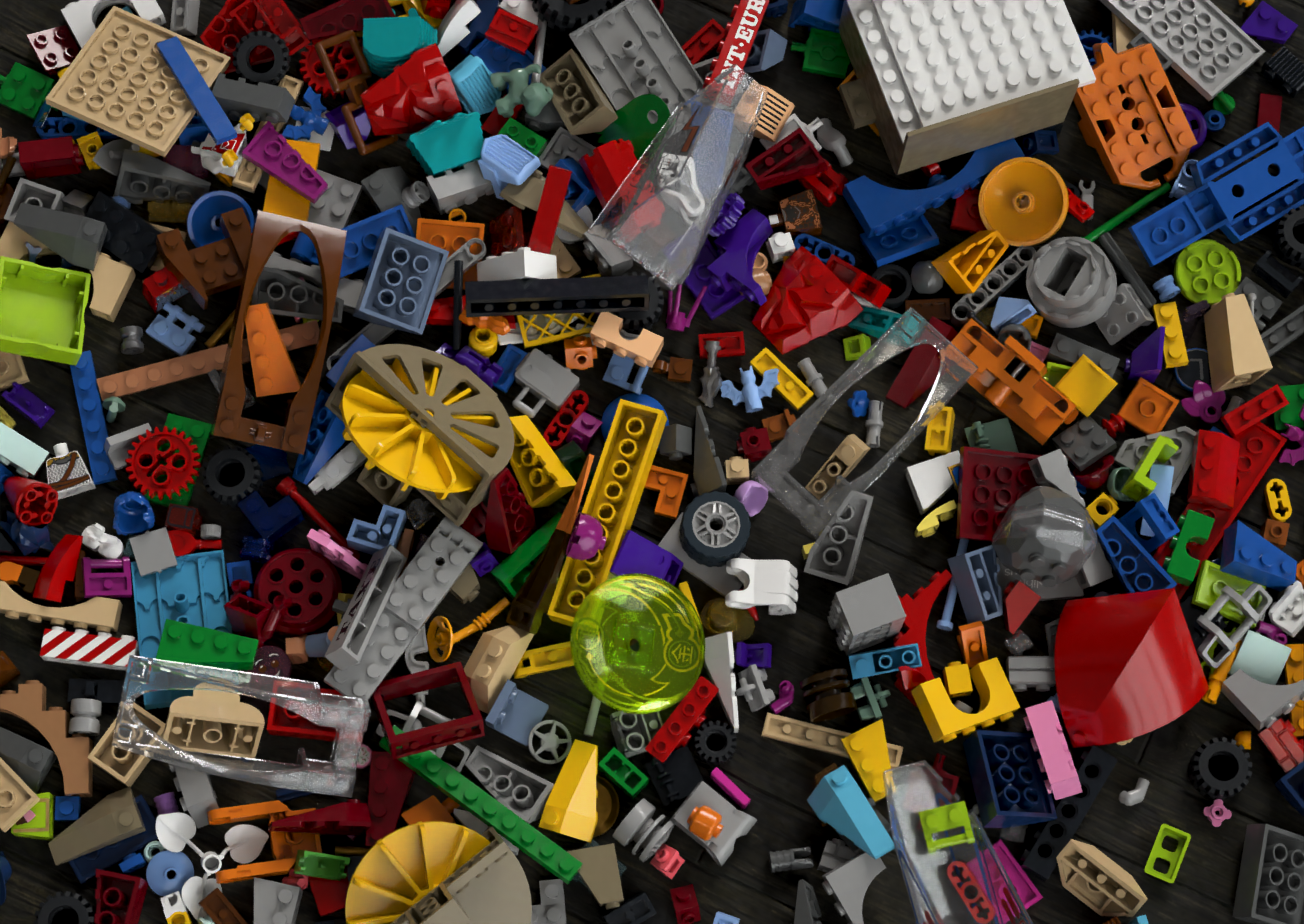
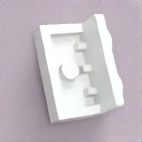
M1298 580L1286 588L1284 595L1278 602H1274L1271 605L1268 613L1271 624L1278 626L1283 632L1293 638L1304 626V589Z

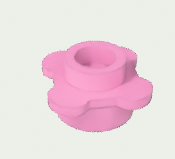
M1221 799L1214 800L1210 807H1205L1203 810V814L1207 816L1214 827L1221 826L1222 821L1230 819L1232 816L1231 811L1225 808Z

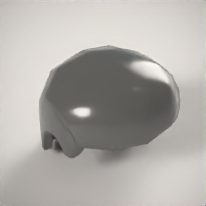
M931 260L919 261L912 268L911 281L918 293L933 294L943 287L944 278L933 266Z
M1009 324L1003 326L998 333L997 340L1004 346L1005 340L1011 335L1027 350H1030L1031 335L1024 326Z

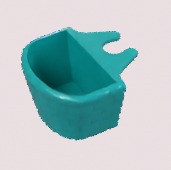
M415 8L409 9V17L363 18V54L371 73L377 75V77H388L394 72L393 68L397 65L401 66L411 58L409 55L414 51L438 43V31L428 24L427 21H424Z
M460 112L453 115L447 121L441 122V120H437L421 131L410 135L406 141V146L410 149L412 156H415L417 162L419 161L425 174H428V176L433 175L435 179L444 176V171L451 169L452 172L462 170L464 164L481 158L480 153L484 138L480 114L478 112L469 114Z

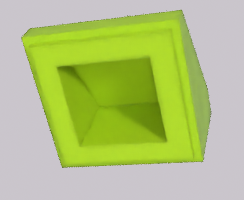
M859 334L843 339L846 361L872 358L869 336Z

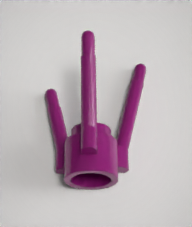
M678 283L674 311H672L673 292L672 290L668 291L667 329L684 332L685 327L690 328L691 320L707 290V286H703L687 318H685V313L678 312L682 283Z

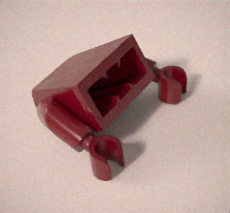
M242 579L234 580L231 583L234 595H231L230 601L224 605L226 616L229 619L234 634L259 640L258 650L264 647V642L273 636L282 616V609L289 608L292 604V599L286 598L283 601L284 595L274 597L273 605L275 609L273 610L272 605L241 594V592L249 590V581H243Z

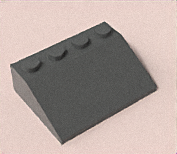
M1247 824L1232 917L1254 924H1304V836L1269 824Z

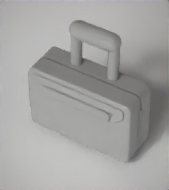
M535 348L531 353L528 352L515 369V382L523 387V390L512 402V405L529 418H534L544 403L559 411L571 393L580 386L579 377L573 374L570 368H564L554 361L552 355H546ZM528 391L540 399L533 409L521 402Z

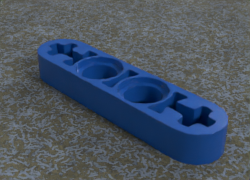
M70 117L46 118L42 127H36V131L42 139L72 136L76 140L91 134L85 131L86 126L90 123ZM57 124H59V125H58L59 133H57V131H56V129H57V126H56V125H57ZM73 124L75 129L71 133L63 132L64 126ZM46 125H49L51 128L48 129V133H44L43 129L46 128ZM99 127L96 129L100 139L119 138V136L106 130L102 132V129Z

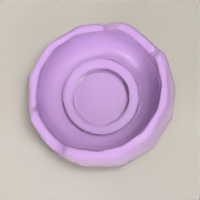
M749 480L738 487L734 497L743 503L749 516L753 517L764 508L768 499V489L756 481Z

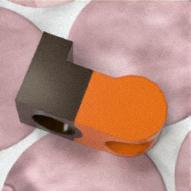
M2 562L0 564V580L5 581L8 585L16 584L24 587L23 591L26 595L33 597L41 572L12 562Z

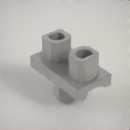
M756 664L738 673L741 688L736 690L737 696H745L751 712L758 711L775 700L773 690L765 689L763 682L767 680L764 668H757Z

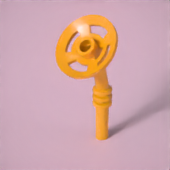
M504 597L486 613L482 612L481 617L477 616V620L474 619L472 624L454 634L448 619L444 616H436L431 621L427 633L428 651L431 658L435 662H445L450 656L453 644L478 630L482 631L483 627H487V623H491L490 620L511 603ZM438 647L443 651L442 656L437 651Z

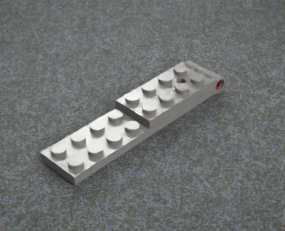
M445 517L395 582L394 588L360 661L342 671L334 665L324 678V682L360 708H363L484 543L462 527H457L449 518ZM436 561H442L444 565L438 566Z

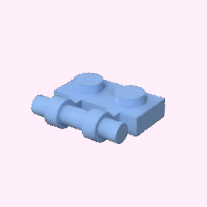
M166 302L163 309L169 313L167 318L158 314L145 332L177 355L184 356L196 342V338L191 335V332L196 330L201 333L205 326L195 316H189L183 312V309L178 305ZM177 319L186 324L183 329L174 324Z

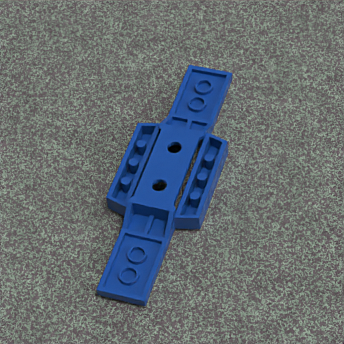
M1266 122L1190 166L1196 189L1128 228L1149 266L1156 265L1218 228L1235 244L1281 218L1291 209H1296L1303 205L1304 126L1283 138L1269 122ZM1273 145V149L1262 154L1256 159L1243 165L1242 167L1231 172L1230 174L1226 175L1225 177L1219 179L1216 182L1211 181L1214 178L1232 169L1233 167L1244 162L1245 160L1256 155L1257 153L1268 148L1269 146ZM1270 164L1278 167L1279 172L1277 176H1271L1268 173V166ZM1292 181L1294 182L1290 186L1286 187L1285 189L1274 194L1273 196L1262 201L1261 203L1257 204L1256 206L1252 207L1251 209L1245 211L1244 213L1240 214L1239 216L1233 219L1235 214L1246 209L1252 204L1258 202L1259 200L1275 192L1281 187L1287 185L1288 183ZM1234 185L1242 188L1243 194L1241 197H1235L1232 194V187Z

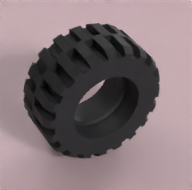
M531 0L533 1L532 7L534 12L539 11L538 18L542 22L546 20L549 28H559V32L564 34L565 31H571L572 33L588 22L595 20L598 16L610 10L613 0H589L583 4L569 5L563 0Z

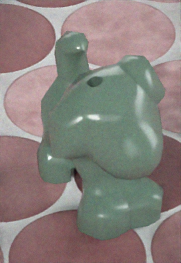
M531 64L525 68H516L510 72H495L491 74V83L494 88L498 87V91L505 90L509 84L508 94L495 102L499 115H502L504 118L511 117L514 114L515 106L524 104L527 114L531 117H536L544 106L551 101L553 91L550 87L545 86L541 82H534L528 85L530 74L533 72L541 73V67L538 64Z

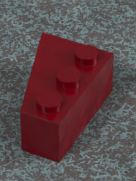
M801 127L745 165L760 190L828 170L824 159Z

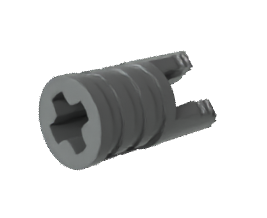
M810 847L768 852L771 873L812 868L814 866L813 860L809 858L797 859L811 855Z

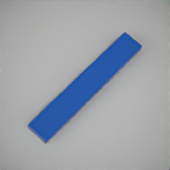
M175 36L157 43V50L216 145L237 138L235 128L178 37Z

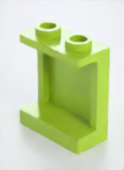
M1159 435L1146 448L1120 492L1136 502L1147 497L1154 490L1157 483L1146 477L1155 460L1165 464L1177 452L1179 447L1175 445L1174 441Z

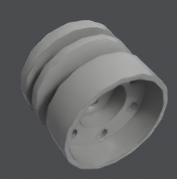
M644 798L629 812L613 834V838L624 847L634 840L636 842L632 849V854L634 855L643 848L644 851L639 857L643 863L655 855L663 843H666L675 826L670 820L661 827L666 818L664 814L654 821L652 816L656 808Z

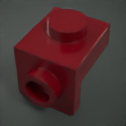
M693 884L670 889L677 923L692 924L700 921V910Z

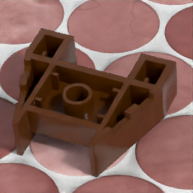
M242 207L221 214L219 225L225 239L188 251L178 228L159 234L156 237V248L164 266L192 294L193 299L203 310L207 309V296L241 285L251 241V226Z

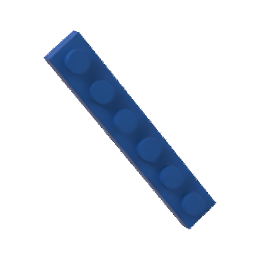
M89 350L82 352L77 365H70L92 477L94 484L98 485L118 480L116 470L113 468L104 449L106 438L109 435L96 380L97 376L93 357Z

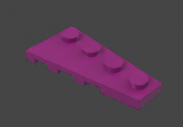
M269 121L242 151V157L313 204L328 189V184L310 164H307L301 158L297 150H294L287 143L283 135L279 134Z

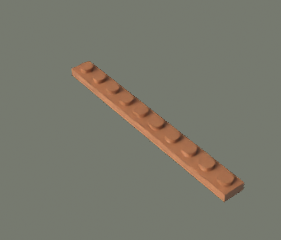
M317 320L280 329L279 333L287 352L317 344L320 329ZM248 338L242 341V364L251 362ZM228 344L98 378L96 380L102 401L112 396L122 397L222 370Z

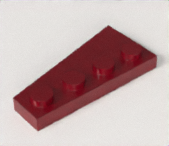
M340 0L299 20L308 40L312 41L333 37L348 30H353L354 32L363 31V18L395 17L388 0Z

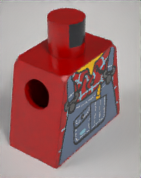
M166 267L156 271L143 281V296L155 313L163 309L166 302L172 303L189 293L177 281L176 276Z

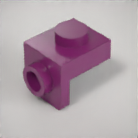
M583 411L570 427L566 442L585 452L591 439L600 430L603 422Z

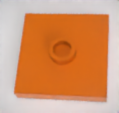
M1140 377L1117 415H1120L1125 422L1142 433L1150 435L1162 431L1179 400Z

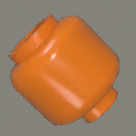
M706 805L700 808L696 806L687 820L689 831L705 841L710 840L712 836L717 838L724 827L720 824L722 816Z

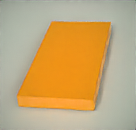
M286 139L287 143L301 155V158L317 171L321 145L319 143ZM269 175L263 211L308 222L311 202Z

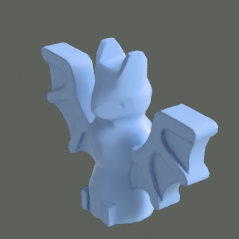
M752 366L747 371H743L740 368L741 382L743 384L742 391H738L732 381H722L720 388L722 392L721 397L731 399L734 406L744 402L747 413L761 411L763 409L761 398H772L773 388L780 384L778 382L779 369L775 368L765 371L762 384L758 387L755 384L756 377Z

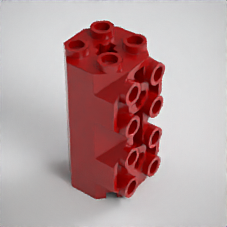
M623 139L612 140L595 148L591 157H589L588 153L581 157L579 162L606 215L609 213L607 209L611 210L614 206L613 203L619 197L624 196L622 197L624 199L622 200V212L624 214L620 213V217L616 216L609 220L619 240L627 243L635 239L636 235L640 234L641 231L644 234L646 230L661 224V213L665 211L663 203L657 200L652 182L650 183V180L644 181L641 178L644 168H640L642 162L637 160L631 141H624ZM637 170H641L640 174H635Z

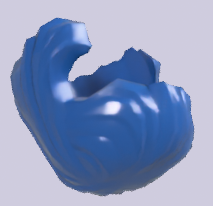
M128 491L115 499L113 529H116L118 535H138L153 528L155 516L152 506L145 495L139 492Z

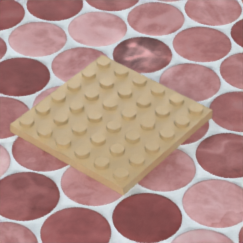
M113 6L45 98L46 104L165 157L196 111L157 50V43L177 36L211 91L218 74H223L230 65L231 57Z

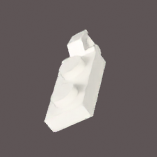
M351 442L314 476L315 479L308 485L309 489L314 495L323 488L327 491L331 488L334 489L367 461L366 456Z

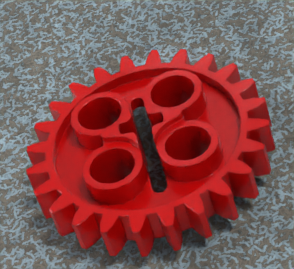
M327 38L312 40V46H305L307 52H301L303 59L299 60L302 67L300 72L301 75H304V83L309 82L308 87L310 86L312 89L315 87V93L317 94L323 91L324 98L331 93L333 99H335L336 95L340 93L343 99L346 91L333 92L326 73H317V70L323 68L315 50V44ZM359 39L358 42L363 51V42L362 39ZM348 40L327 48L333 50L332 53L327 55L331 65H335L334 72L337 79L341 74L348 75L345 79H338L339 83L362 74ZM347 55L354 56V58L350 60L344 59Z
M164 426L163 432H160L158 427H155V433L153 434L147 429V437L144 438L138 435L139 444L132 442L135 450L127 451L132 457L125 459V462L131 465L126 468L127 473L131 474L128 478L130 482L136 481L133 486L135 489L141 488L140 492L143 495L149 491L151 499L158 494V498L162 500L164 494H167L171 500L172 493L174 492L180 497V489L183 488L188 492L187 483L195 484L192 476L200 475L195 470V468L201 467V463L195 461L201 458L199 453H194L198 450L196 444L191 445L193 442L191 437L185 439L186 434L184 431L178 435L175 427L171 432H169L167 426ZM165 443L170 444V448L167 451H159L161 445ZM145 459H153L151 465L142 466V462ZM163 460L167 462V465L164 466L159 462ZM184 460L185 464L181 468L174 467L176 461ZM160 475L168 476L165 482H156Z

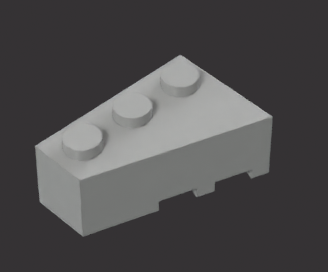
M478 160L464 164L462 166L463 169L452 172L451 169L444 171V176L435 179L433 175L426 177L430 196L440 215L450 214L453 209H457L459 206L472 204L485 194L491 195L495 193L491 181L483 178Z
M169 749L171 758L167 759L171 771L176 772L177 775L173 780L177 791H182L183 797L179 798L183 811H189L197 828L209 825L207 812L219 809L202 753Z

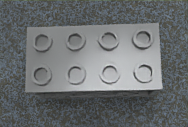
M889 573L836 592L832 606H830L829 616L827 617L831 629H835L838 634L836 642L840 651L844 650L847 656L895 638L901 630L906 614Z

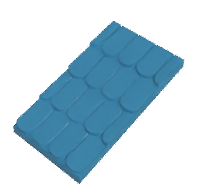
M223 550L177 556V566L162 570L161 573L155 572L143 577L140 576L136 561L131 562L145 710L170 707L174 700L184 696H192L196 685L209 680L227 683L239 694L237 670H154V662L166 619L233 634L224 609V605L229 602V592Z

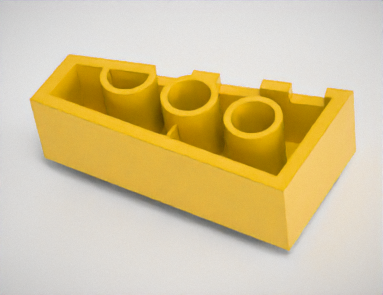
M527 415L509 417L515 440L514 450L509 462L526 500L532 508L550 506L575 488L576 481Z

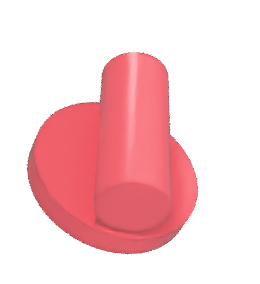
M294 868L289 871V876L282 879V883L297 886L303 890L308 887V876L294 874Z

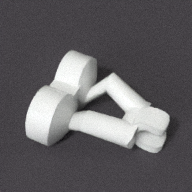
M96 523L88 526L81 535L83 536L82 543L95 552L98 551L106 559H120L124 553L123 543L116 536L104 533L105 528Z

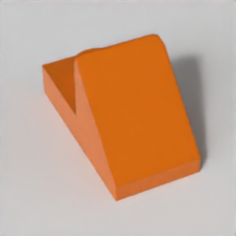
M977 621L959 626L960 635L957 636V641L964 663L968 664L969 669L978 663L989 660L982 622Z

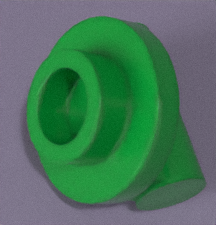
M1223 91L1218 93L1213 100V109L1220 111L1223 115L1230 114L1236 108L1234 99L1230 95L1224 94Z

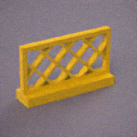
M599 273L586 277H601ZM596 312L591 313L588 319L578 313H570L572 315L566 324L555 318L557 314L552 316L542 314L550 319L544 329L533 323L537 315H534L530 321L522 317V315L516 316L524 347L529 348L589 334L595 324L591 319ZM574 316L586 322L582 329L575 330L569 326ZM552 321L564 327L560 334L553 335L547 331ZM530 327L542 332L538 339L528 341L526 333Z

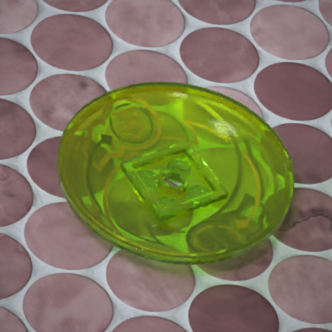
M625 574L601 583L580 604L571 628V654L580 679L598 700L621 712L650 714L673 706L693 688L703 667L705 637L695 608L679 589L655 576ZM631 639H636L639 642L640 647L637 652L630 648L629 643Z

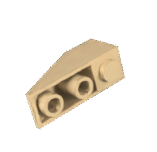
M855 434L848 435L805 488L823 502L858 465L871 448Z

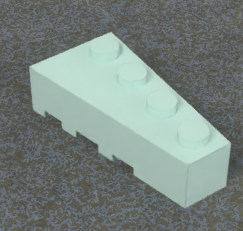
M0 422V463L15 467L16 472L25 478L30 476L34 479L48 458L49 452Z

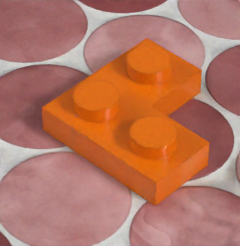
M654 465L651 466L644 488L660 492L654 514L677 519L688 474Z

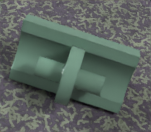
M868 677L861 678L858 684L849 689V692L854 694L855 700L865 697L867 705L857 708L860 721L873 719L876 722L882 717L877 701H879L881 708L886 707L888 704L885 698L891 694L889 690L882 691L880 684L873 686L876 692L874 694Z

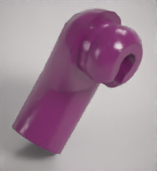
M784 680L780 683L779 699L769 705L774 714H778L793 703L794 686L790 681Z

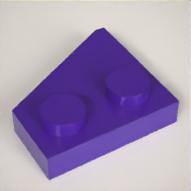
M1262 0L1242 25L1241 29L1247 35L1257 37L1258 40H1271L1273 43L1284 45L1298 25Z

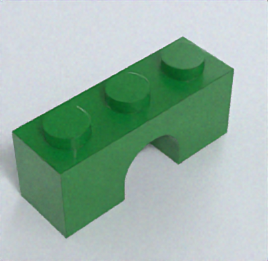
M1190 509L1185 515H1180L1177 522L1180 532H1178L1177 536L1174 535L1169 544V548L1172 549L1170 557L1166 556L1162 564V568L1175 582L1187 587L1193 582L1200 560L1192 558L1187 553L1186 544L1195 542L1204 545L1209 538L1215 521L1214 518Z

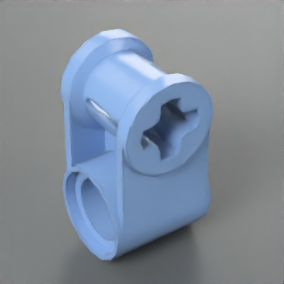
M1191 159L1183 164L1173 184L1169 198L1176 197L1179 199L1196 189L1193 177L1186 173V169H1190V166L1198 162L1197 160Z

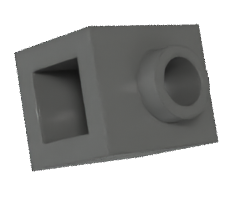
M677 423L665 426L660 439V454L668 456L670 460L674 461L682 460L684 456L692 455V428Z

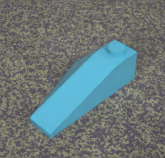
M845 765L830 772L821 779L807 799V802L822 822L828 823L840 835L849 838L854 842V845L875 860L896 848Z

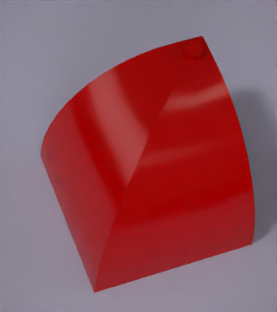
M1174 588L1075 599L1066 602L1058 623L1054 662L1059 706L1073 748L1117 743L1154 731L1186 713L1208 691L1209 687Z

